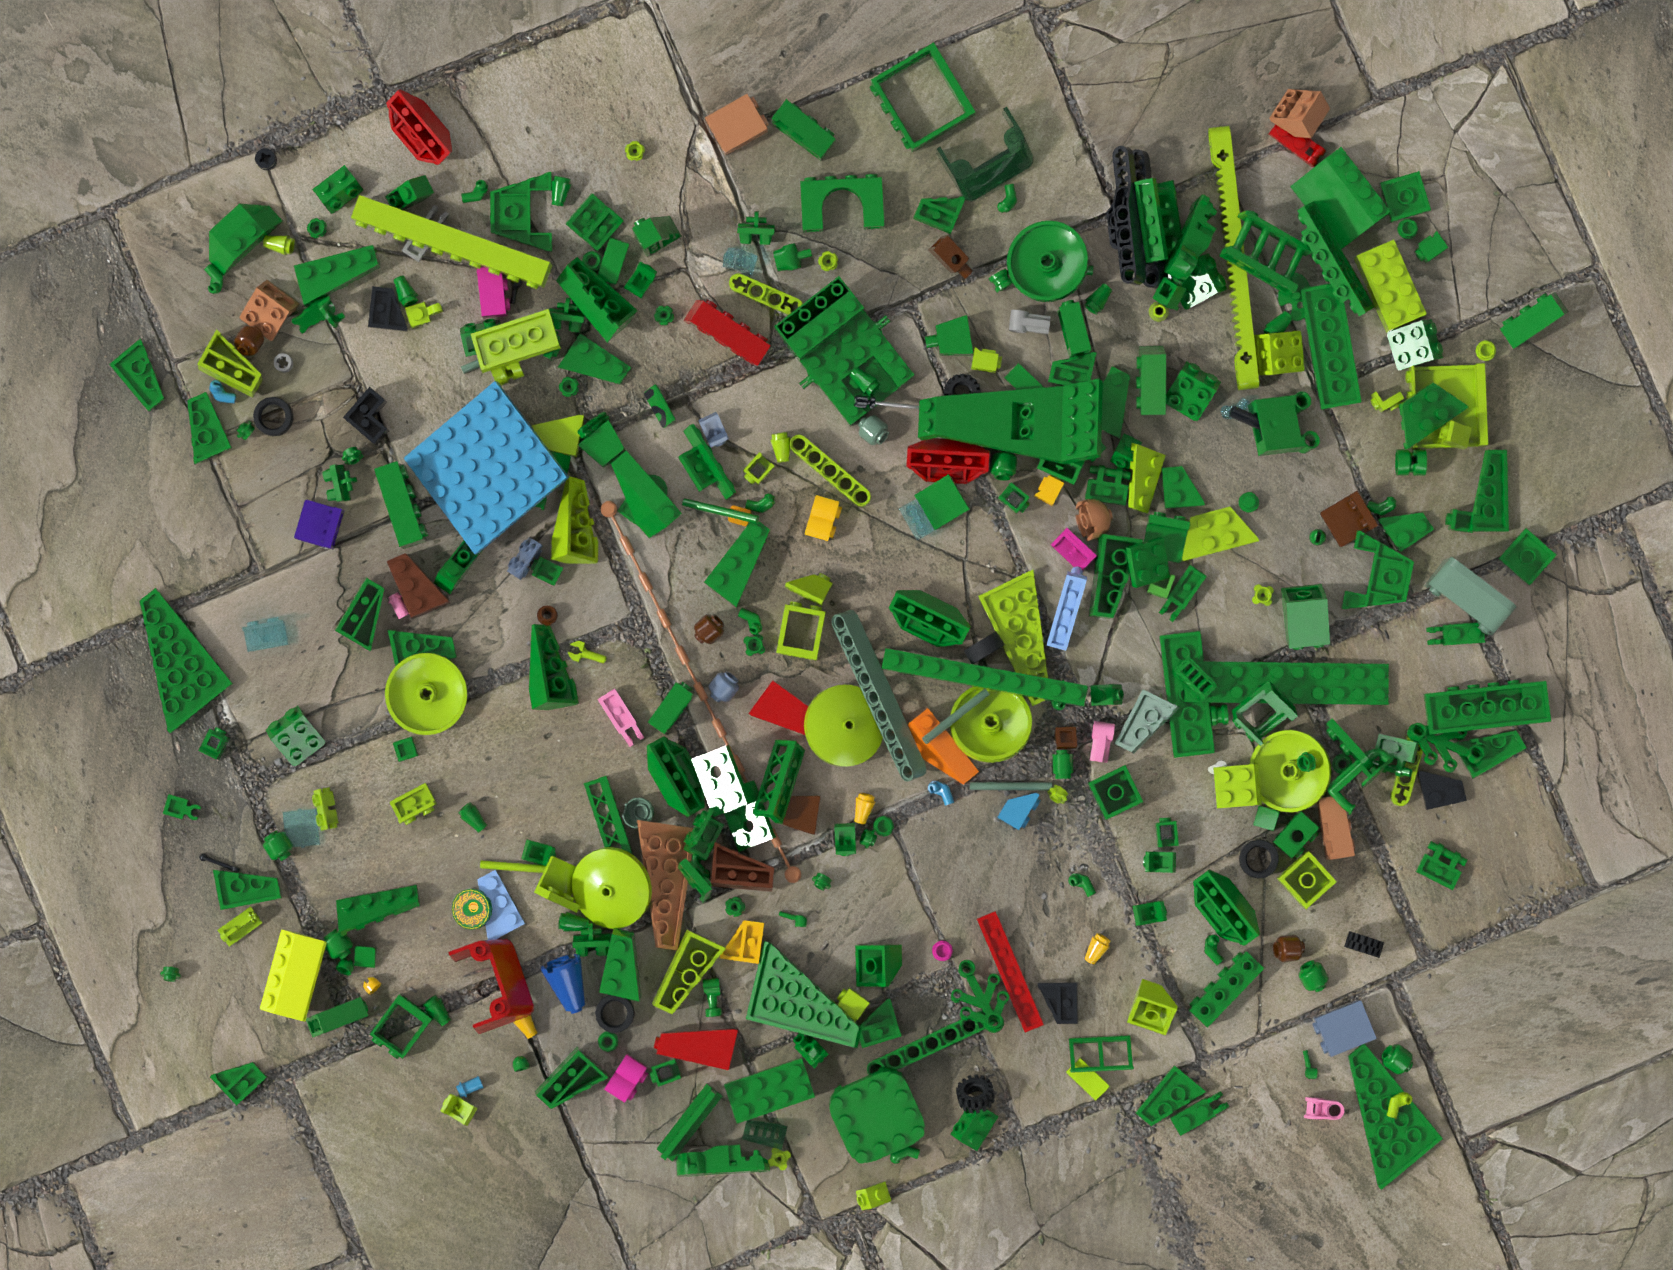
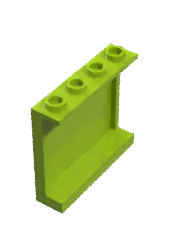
M1485 363L1457 366H1410L1409 371H1406L1405 374L1406 383H1409L1410 390L1406 392V399L1430 383L1437 384L1469 407L1450 420L1472 428L1468 447H1486L1488 445ZM1438 428L1413 445L1412 449L1455 447L1440 444L1441 439L1438 438L1440 428Z

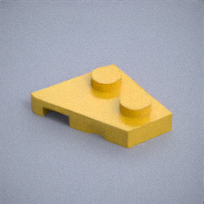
M744 920L725 947V951L720 955V959L759 964L764 923Z

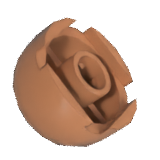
M1096 499L1079 501L1076 505V509H1079L1076 521L1083 537L1087 536L1086 540L1090 541L1100 538L1102 534H1106L1113 519L1111 510L1103 502Z

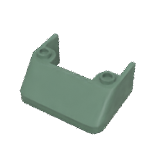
M1453 557L1443 560L1424 585L1426 588L1430 587L1429 591L1436 597L1440 595L1447 597L1476 619L1479 624L1478 628L1487 635H1493L1517 607L1508 598Z

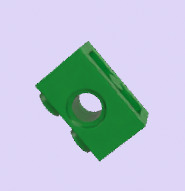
M1299 811L1272 843L1289 858L1294 856L1298 858L1305 850L1303 846L1306 842L1309 841L1311 843L1318 836L1319 833L1316 831L1319 827ZM1296 830L1302 833V839L1299 842H1295L1292 839V833Z

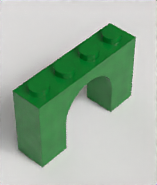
M877 174L865 175V178H857V175L845 176V179L827 176L825 180L807 177L804 178V181H800L803 233L823 232V203L831 193L839 190L850 191L860 199L863 207L864 230L884 229L882 177H878Z

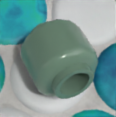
M871 415L868 418L864 417L858 424L860 427L859 436L870 445H881L889 435L888 425L875 415Z

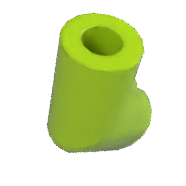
M1401 1092L1390 1099L1387 1116L1397 1118L1399 1108L1406 1104H1411L1412 1096L1407 1092Z

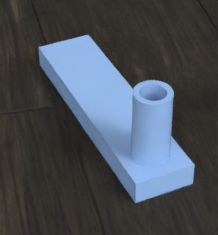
M1073 567L1071 572L1067 571L1047 646L1067 650L1087 581V576L1083 575V570L1080 567Z

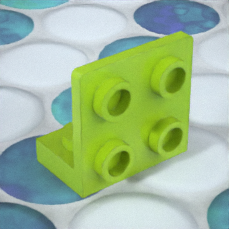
M1301 331L1254 335L1259 376L1302 372L1305 370Z
M551 856L534 893L577 913L580 905L573 902L575 898L571 896L573 893L572 878L576 866Z

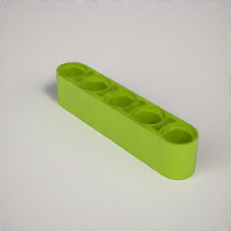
M802 435L792 437L790 448L795 455L856 506L865 507L869 504L871 495L863 485ZM798 439L803 440L805 443L804 448L796 450L793 447L794 441ZM811 453H818L821 459L818 463L809 461ZM827 466L835 467L836 473L834 476L830 477L825 474L824 470ZM843 479H848L851 481L852 486L844 490L840 487V482ZM864 492L868 497L864 503H859L855 498L857 493Z

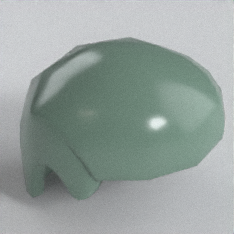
M642 797L633 798L625 804L622 818L626 825L638 828L637 820L649 822L653 820L654 807L650 801Z

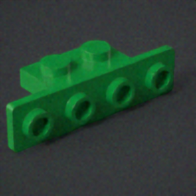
M694 424L689 425L683 432L693 448L678 457L699 492L715 483L726 500L736 493L732 481L727 478L722 465L715 459L711 447L705 443L701 431Z

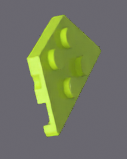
M1231 507L1192 516L1189 520L1190 527L1187 531L1182 562L1255 543L1259 539Z

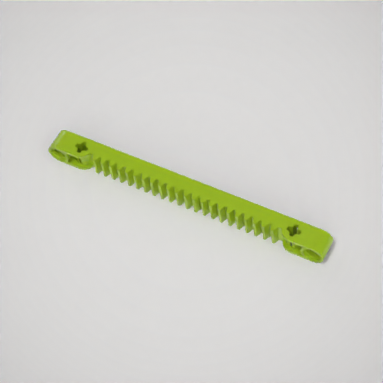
M1221 126L1208 128L1212 164L1220 169L1216 172L1215 176L1220 178L1217 180L1216 185L1221 186L1218 188L1217 193L1222 194L1219 196L1218 201L1223 202L1220 204L1219 209L1224 210L1221 212L1220 217L1225 218L1222 220L1221 225L1226 226L1222 230V233L1227 234L1223 238V241L1228 242L1224 246L1226 248L1234 245L1242 227L1241 219L1237 217L1240 210L1230 127ZM1220 153H1223V156H1227L1224 161H1221V158H1217ZM1244 245L1241 248L1242 253H1244ZM1227 261L1226 265L1231 267L1226 272L1232 274L1227 279V281L1232 282L1228 289L1234 291L1229 297L1235 299L1230 305L1236 307L1231 313L1237 315L1232 319V322L1238 323L1233 327V330L1238 331L1234 338L1239 339L1235 346L1241 349L1234 358L1238 390L1259 388V375L1247 272ZM1244 354H1246V357H1250V360L1247 362V364H1245L1243 360H1240V358H1242Z

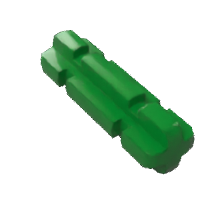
M601 412L598 416L580 427L577 433L581 438L585 439L608 421L610 417L606 412Z

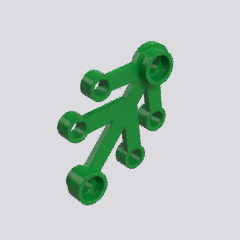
M1421 723L1412 724L1407 730L1409 739L1419 743L1425 754L1424 761L1428 765H1434L1438 759L1437 753L1432 751L1428 742L1435 745L1445 762L1443 768L1447 772H1454L1457 767L1456 760L1452 759L1448 750L1466 756L1473 764L1480 763L1485 756L1484 749L1479 745H1473L1469 749L1450 741L1455 738L1463 740L1467 735V731H1462L1463 735L1458 732L1444 733L1438 736L1428 735L1427 725L1425 726Z
M963 960L959 965L958 972L960 976L967 979L975 997L963 993L960 989H954L951 993V1000L954 1003L962 1001L981 1008L984 1014L974 1012L970 1007L965 1006L960 1011V1018L965 1021L972 1019L983 1023L987 1031L997 1033L1004 1026V1019L1001 1014L1004 1005L1008 1003L1009 994L1005 991H1000L997 994V1004L993 1012L989 1004L995 987L999 985V975L993 973L988 976V985L985 993H983L974 976L975 964L970 960ZM967 968L970 972L965 973L963 972V969ZM995 978L997 982L992 983L990 979ZM957 993V994H959L961 997H960V998H955V997H954V994ZM1005 996L1006 1000H1000L999 997ZM968 1011L970 1015L965 1016L962 1012ZM995 1021L997 1025L992 1026L990 1022Z

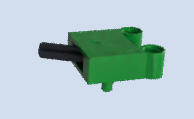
M1301 391L1291 396L1256 399L1248 404L1249 412L1233 406L1229 412L1231 418L1253 428L1258 456L1290 452L1306 454L1315 449L1320 443L1319 435L1316 432L1307 431L1302 435L1300 432L1297 414H1300L1311 405V397L1306 392ZM1305 439L1309 441L1310 446L1307 445Z

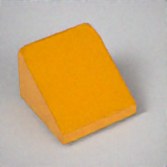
M732 505L730 508L751 514L750 510ZM728 517L729 522L745 527L748 525V521Z

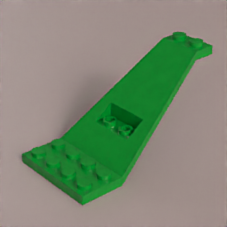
M1094 379L1057 387L937 396L919 400L918 438L923 441L941 437L1062 464L1101 457L1103 381Z

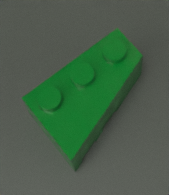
M787 99L771 118L774 127L820 161L836 142V139L833 137L835 134L826 127L824 129L820 127L816 119L804 114L801 108Z
M1556 292L1549 296L1547 293H1544L1536 299L1538 303L1533 307L1528 304L1519 310L1521 315L1515 319L1511 316L1502 322L1504 326L1500 330L1513 349L1569 312Z
M1139 346V356L1136 357V368L1139 369V376L1136 377V389H1139V396H1136V409H1140L1141 415H1166V352L1163 346Z
M614 928L599 993L640 1001L642 993L634 932Z
M577 1046L535 1090V1094L550 1109H553L580 1092L591 1088V1086L602 1080L608 1079V1075Z

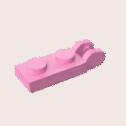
M616 689L597 699L629 747L634 745L631 737L626 733V730L630 727L634 729L636 736L640 740L644 738L636 725L637 722Z

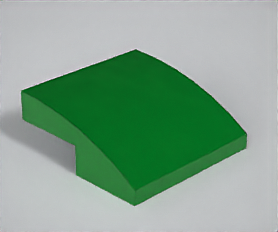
M591 193L565 224L598 251L624 220Z

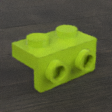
M427 783L389 802L398 818L399 824L405 823V825L416 821L415 816L421 813L425 816L435 810L434 806L437 805Z

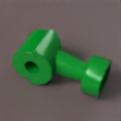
M719 978L703 979V990L707 995L709 1008L705 1009L706 1017L722 1016V1009L717 1007V996H720Z

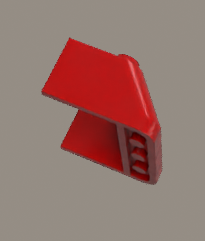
M510 940L477 941L448 952L454 962L471 956L478 962L489 959L491 961L502 997L493 1000L490 1004L489 1010L492 1018L473 1024V1028L478 1034L526 1018L533 1013L534 1002L515 946Z

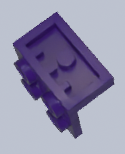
M305 500L294 538L333 550L345 511L337 507Z

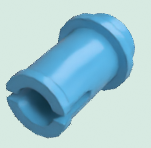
M479 1076L464 1083L459 1082V1085L456 1086L460 1097L465 1096V1098L467 1094L484 1088Z

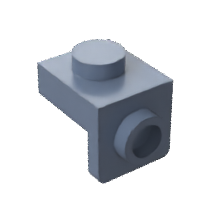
M717 412L698 420L710 447L721 446L729 439Z

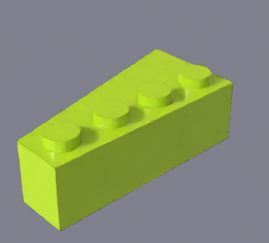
M687 929L652 1005L673 1014L726 948Z

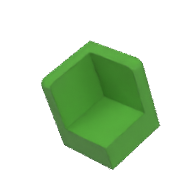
M1171 574L1170 578L1149 584L1147 593L1167 599L1176 575Z

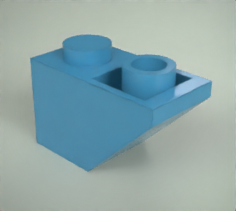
M1033 793L1007 800L997 818L1017 830L1020 827L1025 828L1030 820L1028 817L1031 809L1035 811L1041 801L1038 799L1039 794Z

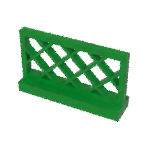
M708 1084L703 1087L657 1147V1150L662 1153L660 1156L662 1159L666 1160L668 1158L673 1162L723 1095Z

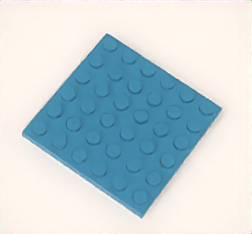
M494 381L404 457V460L474 554L480 553L570 478L498 381Z

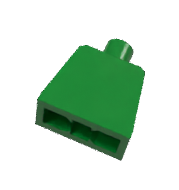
M967 315L935 326L936 335L925 336L926 348L938 347L941 356H973Z
M609 420L578 444L584 452L603 468L609 463L611 464L625 451Z

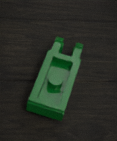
M1189 565L1168 595L1167 601L1159 613L1163 615L1168 610L1171 602L1178 607L1169 619L1171 622H1174L1207 576L1192 565Z
M1478 623L1442 625V627L1426 628V632L1429 633L1442 632L1443 638L1439 640L1430 639L1427 641V645L1443 644V646L1485 643V635L1478 628Z
M1221 1091L1208 1098L1201 1099L1170 1117L1180 1136L1216 1116L1215 1114L1229 1107L1226 1102L1220 1104L1215 1109L1211 1108L1209 1103L1221 1098L1223 1095Z

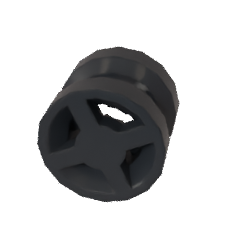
M263 148L256 153L255 162L262 170L269 171L276 166L277 157L272 150Z

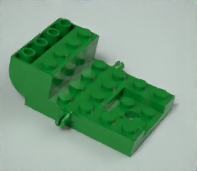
M840 276L774 326L787 347L807 371L808 376L799 382V385L802 386L803 390L813 382L818 385L850 427L872 410L869 405L866 408L855 407L854 398L857 395L867 396L868 400L871 397H875L876 401L882 402L915 376L882 333L881 329L891 321L886 315L878 322L871 320L864 311L862 304ZM858 367L878 379L881 385L872 396L865 395L850 377L855 368Z

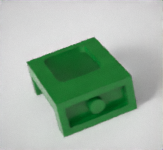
M1270 681L1266 682L1231 710L1234 718L1232 721L1238 729L1242 728L1249 740L1252 742L1256 741L1260 746L1263 745L1262 737L1287 717L1291 721L1298 717L1296 707ZM1264 699L1276 712L1261 725L1254 727L1242 714L1257 701Z

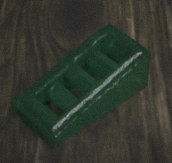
M747 1120L742 1140L782 1150L788 1126ZM751 1127L755 1128L754 1135H749ZM759 1129L763 1130L762 1137L758 1136ZM767 1131L771 1132L770 1138L766 1137ZM775 1133L779 1134L778 1139H774Z

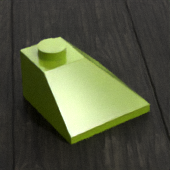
M819 573L818 576L813 574L786 582L785 588L822 606L833 583L829 582L830 577Z
M1142 979L1127 1023L1166 1035L1178 1006L1162 985Z

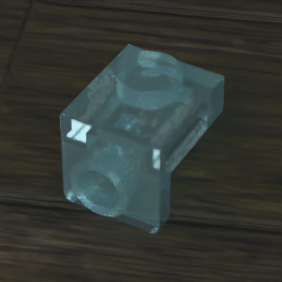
M728 248L723 256V267L752 275L758 256L738 248Z

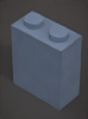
M1356 1000L1314 1017L1315 1023H1312L1316 1035L1320 1034L1323 1042H1320L1323 1053H1328L1330 1057L1377 1039L1361 1000Z

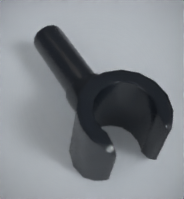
M510 280L512 286L511 304H515L518 288L523 284L522 280L518 283Z

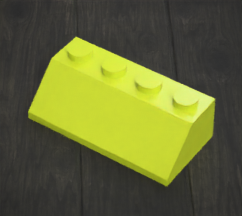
M281 929L260 1006L261 1010L306 1021L327 944L326 941Z

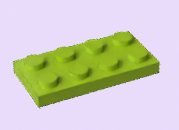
M549 309L471 334L482 373L560 348Z

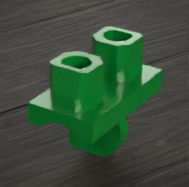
M755 211L754 217H746V223H738L737 233H739L740 243L751 244L752 234H760V244L770 245L775 225L758 224L766 223L767 217H759V211Z
M566 297L565 303L558 302L557 308H549L554 327L557 330L561 329L562 320L570 321L569 331L579 332L582 323H584L586 316L582 312L577 311L578 307L576 304H571V298Z
M343 464L330 465V469L322 472L325 482L333 481L334 489L327 490L326 492L328 501H351L349 491H353L352 483L357 482V477L351 478L350 471H345Z
M589 923L588 929H581V934L573 935L572 944L576 954H579L580 957L588 956V947H596V955L606 956L610 945V933L601 934V929H593V923Z
M799 1033L793 1039V1042L796 1044L794 1048L814 1069L818 1063L824 1061V1057L829 1055L812 1036Z

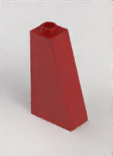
M772 680L748 714L805 735L804 720L809 706Z
M738 1029L661 1033L660 1037L656 1036L654 1049H657L656 1054L729 1070Z

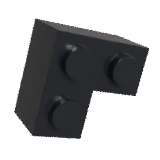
M369 386L343 418L376 446L389 432L384 425L374 418L387 401Z

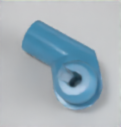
M213 380L210 383L209 390L216 401L235 404L236 394L225 392L221 382L218 380Z

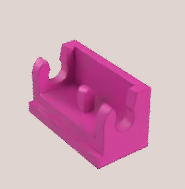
M1068 528L1051 544L1073 567H1080L1082 570L1097 556Z

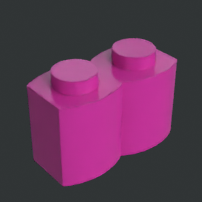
M626 1054L604 1090L624 1103L627 1099L631 1101L637 1092L634 1089L638 1082L643 1083L649 1074L646 1072L648 1067L629 1054Z

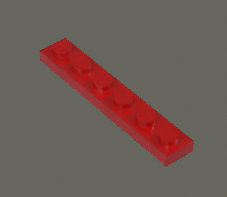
M996 911L977 918L1024 1032L1026 1033L1044 1025Z

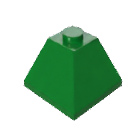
M902 944L855 945L856 987H889L902 966Z

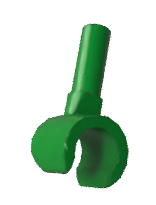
M783 911L779 912V916L795 920V927H806L807 919L805 916L792 915Z
M1308 1050L1303 1051L1306 1066L1305 1076L1308 1079H1316L1317 1068H1311Z

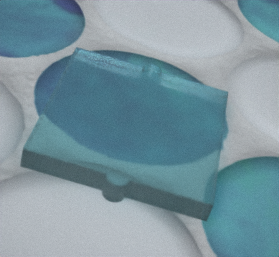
M299 808L297 811L283 812L284 832L293 843V847L305 848V846L320 845L319 827L316 822L317 809L302 810Z

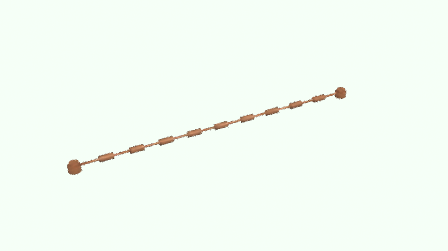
M612 501L604 502L601 505V513L607 518H612L621 536L620 541L627 555L631 556L640 573L638 577L645 591H649L658 609L656 613L664 629H668L676 645L675 651L683 665H686L695 683L693 686L701 702H705L713 718L712 724L719 738L722 737L726 746L729 745L725 737L727 734L719 718L716 719L706 700L708 696L701 682H697L688 664L690 660L683 646H679L670 628L672 624L664 609L660 608L646 573H642L633 555L635 551L628 537L623 535L614 517L617 513L616 504ZM732 751L738 770L746 783L748 781L743 773L745 769L738 755H734ZM773 828L776 838L771 839L775 848L778 847L788 867L785 871V878L788 882L795 883L800 880L801 871L795 866H790L780 846L782 843Z

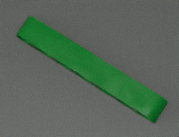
M982 1009L976 1011L977 1013H984ZM959 1019L871 1060L867 1065L868 1075L872 1074L870 1067L875 1063L881 1065V1067L886 1066L895 1070L901 1069L984 1030V1024L972 1020L975 1023V1028L972 1031H966L963 1027L965 1020ZM995 1021L990 1022L991 1025L996 1023ZM954 1029L956 1037L953 1040L946 1039V1030ZM931 1037L936 1038L938 1041V1045L933 1049L926 1046L927 1039ZM916 1046L919 1049L918 1056L910 1057L907 1054L908 1048ZM898 1055L901 1059L899 1065H890V1056Z

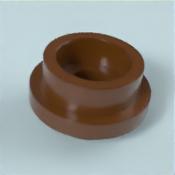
M548 605L542 606L537 612L538 621L545 626L554 624L558 617L556 609ZM549 614L551 618L546 619L543 615Z

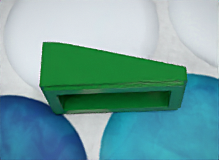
M1189 656L1173 670L1200 700H1204L1218 686ZM1190 664L1192 667L1183 674L1181 671ZM1196 670L1197 674L1189 680L1187 677ZM1201 676L1203 680L1195 686L1193 683ZM1207 682L1209 686L1201 692L1199 689Z

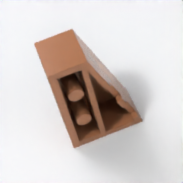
M1332 796L1321 798L1317 802L1326 859L1333 860L1355 856L1354 840L1351 839L1350 831H1352L1351 821L1347 819L1346 811Z

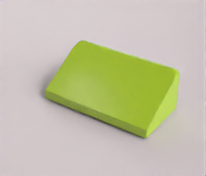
M1080 1057L1075 1062V1068L1090 1067ZM1071 1067L1066 1071L1095 1101L1110 1087L1096 1072L1071 1073Z

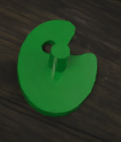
M1294 273L1293 282L1299 285L1296 292L1286 295L1278 291V303L1280 306L1290 303L1292 305L1290 314L1293 318L1292 321H1300L1304 318L1303 307L1301 309L1297 307L1298 302H1302L1300 289L1311 286L1303 275Z

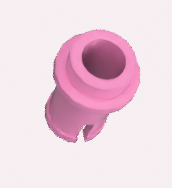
M399 592L388 597V604L391 603L398 619L409 615V612Z

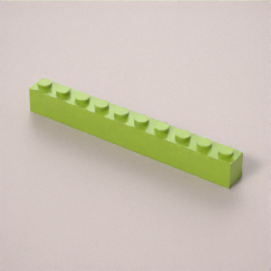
M359 195L351 215V219L356 222L355 225L366 229L369 226L375 228L374 232L385 236L386 233L394 235L393 239L401 242H405V239L412 241V245L420 249H423L424 246L429 247L432 253L440 256L443 253L451 255L450 259L457 262H462V260L468 261L470 266L481 269V266L488 268V272L497 276L500 273L508 275L507 279L517 283L519 280L527 282L526 286L533 289L545 287L553 266L550 262L361 195Z

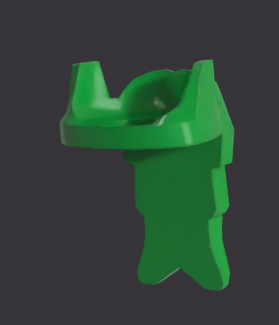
M330 296L313 301L310 304L311 306L292 319V323L299 325V331L303 334L311 325H316L319 321L326 319L333 328H336L345 318L343 312L337 315L334 314L335 306L331 302Z

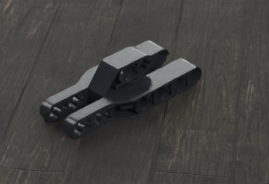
M1118 146L1114 149L1112 155L1116 184L1114 201L1106 212L1110 245L1118 250L1120 276L1124 283L1141 285L1143 283L1146 287L1157 289L1163 277L1168 278V274L1164 272L1166 260L1146 263L1134 184L1142 176H1144L1142 180L1152 178L1149 154L1143 150L1135 149L1132 151L1129 147ZM1125 152V156L1121 159L1120 156ZM1127 172L1128 176H1125V179H1123V175Z

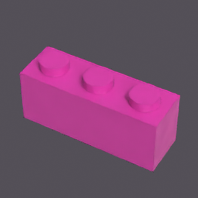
M481 266V269H477L483 319L508 316L507 311L511 310L510 299L506 298L505 290H509L508 279L504 278L502 273L499 276L488 272V268Z

